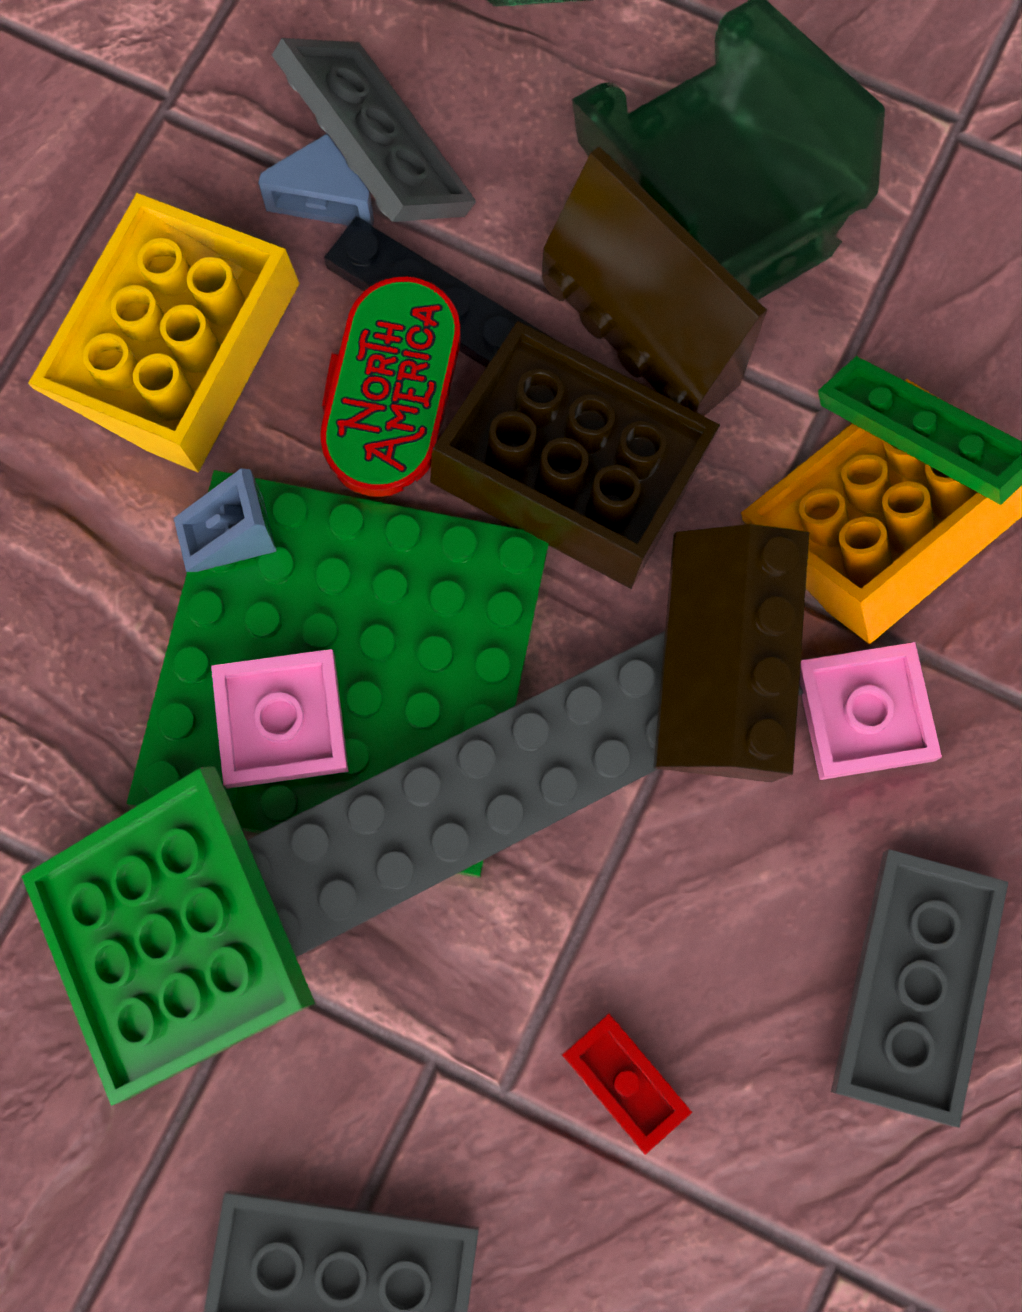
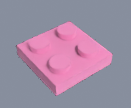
M915 642L801 660L799 686L803 691L801 695L820 780L934 762L942 757Z
M332 649L211 666L223 785L227 789L349 772L335 654Z

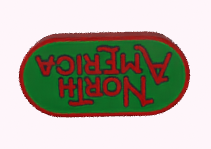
M393 277L382 280L366 289L356 299L347 318L321 425L320 440L325 459L330 469L336 474V477L347 488L363 495L374 497L390 496L403 491V487L411 485L415 480L418 482L430 469L433 447L440 438L460 349L461 331L459 316L454 304L440 288L428 281L414 277Z

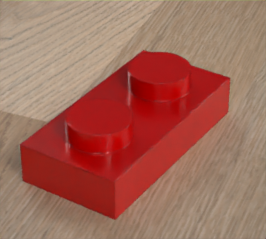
M610 1013L604 1016L561 1054L644 1155L650 1152L693 1113Z

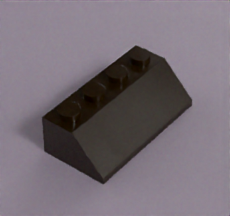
M743 524L674 533L653 768L762 782H774L793 775L810 532Z

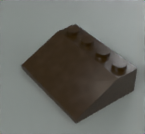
M600 146L590 153L543 247L542 281L552 296L559 301L566 299L579 312L582 324L592 336L597 339L604 337L617 351L621 364L631 375L636 378L642 376L656 392L705 416L740 386L767 309Z
M517 321L433 447L430 483L514 528L526 531L548 543V546L632 589L716 436L720 424Z

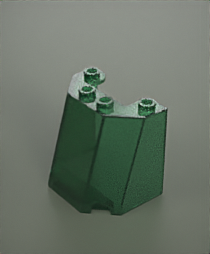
M749 0L723 16L715 35L714 66L684 81L682 84L650 102L641 105L634 111L628 113L625 93L618 85L611 82L598 84L572 99L578 143L588 157L593 150L600 146L757 300L831 258L843 242L836 236L843 224L854 212L867 209L879 191L885 118L883 104L767 0Z

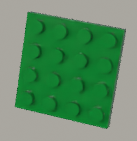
M215 767L195 770L21 876L111 1106L126 1101L316 1004Z

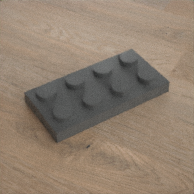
M281 38L272 57L285 73L289 85L301 95L314 113L318 125L329 134L345 156L348 167L360 177L376 199V205L383 214L389 217L392 222L465 217L477 201L359 42Z
M890 849L883 852L831 1093L960 1128L1009 882Z
M227 1191L224 1193L204 1312H468L479 1227Z

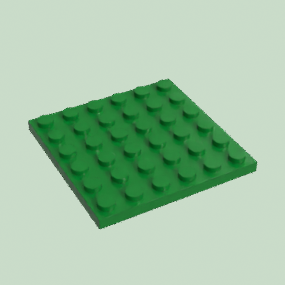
M214 470L208 492L230 477L232 473ZM255 478L264 499L276 552L199 572H187L126 804L134 808L199 768L215 767L223 784L212 665L332 649L335 654L349 772L229 789L223 785L241 829L255 833H262L516 706L549 548L548 543L521 529ZM484 860L458 874L481 878Z

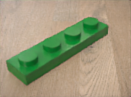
M858 356L853 358L818 390L822 407L1000 505L1022 486L1021 440Z

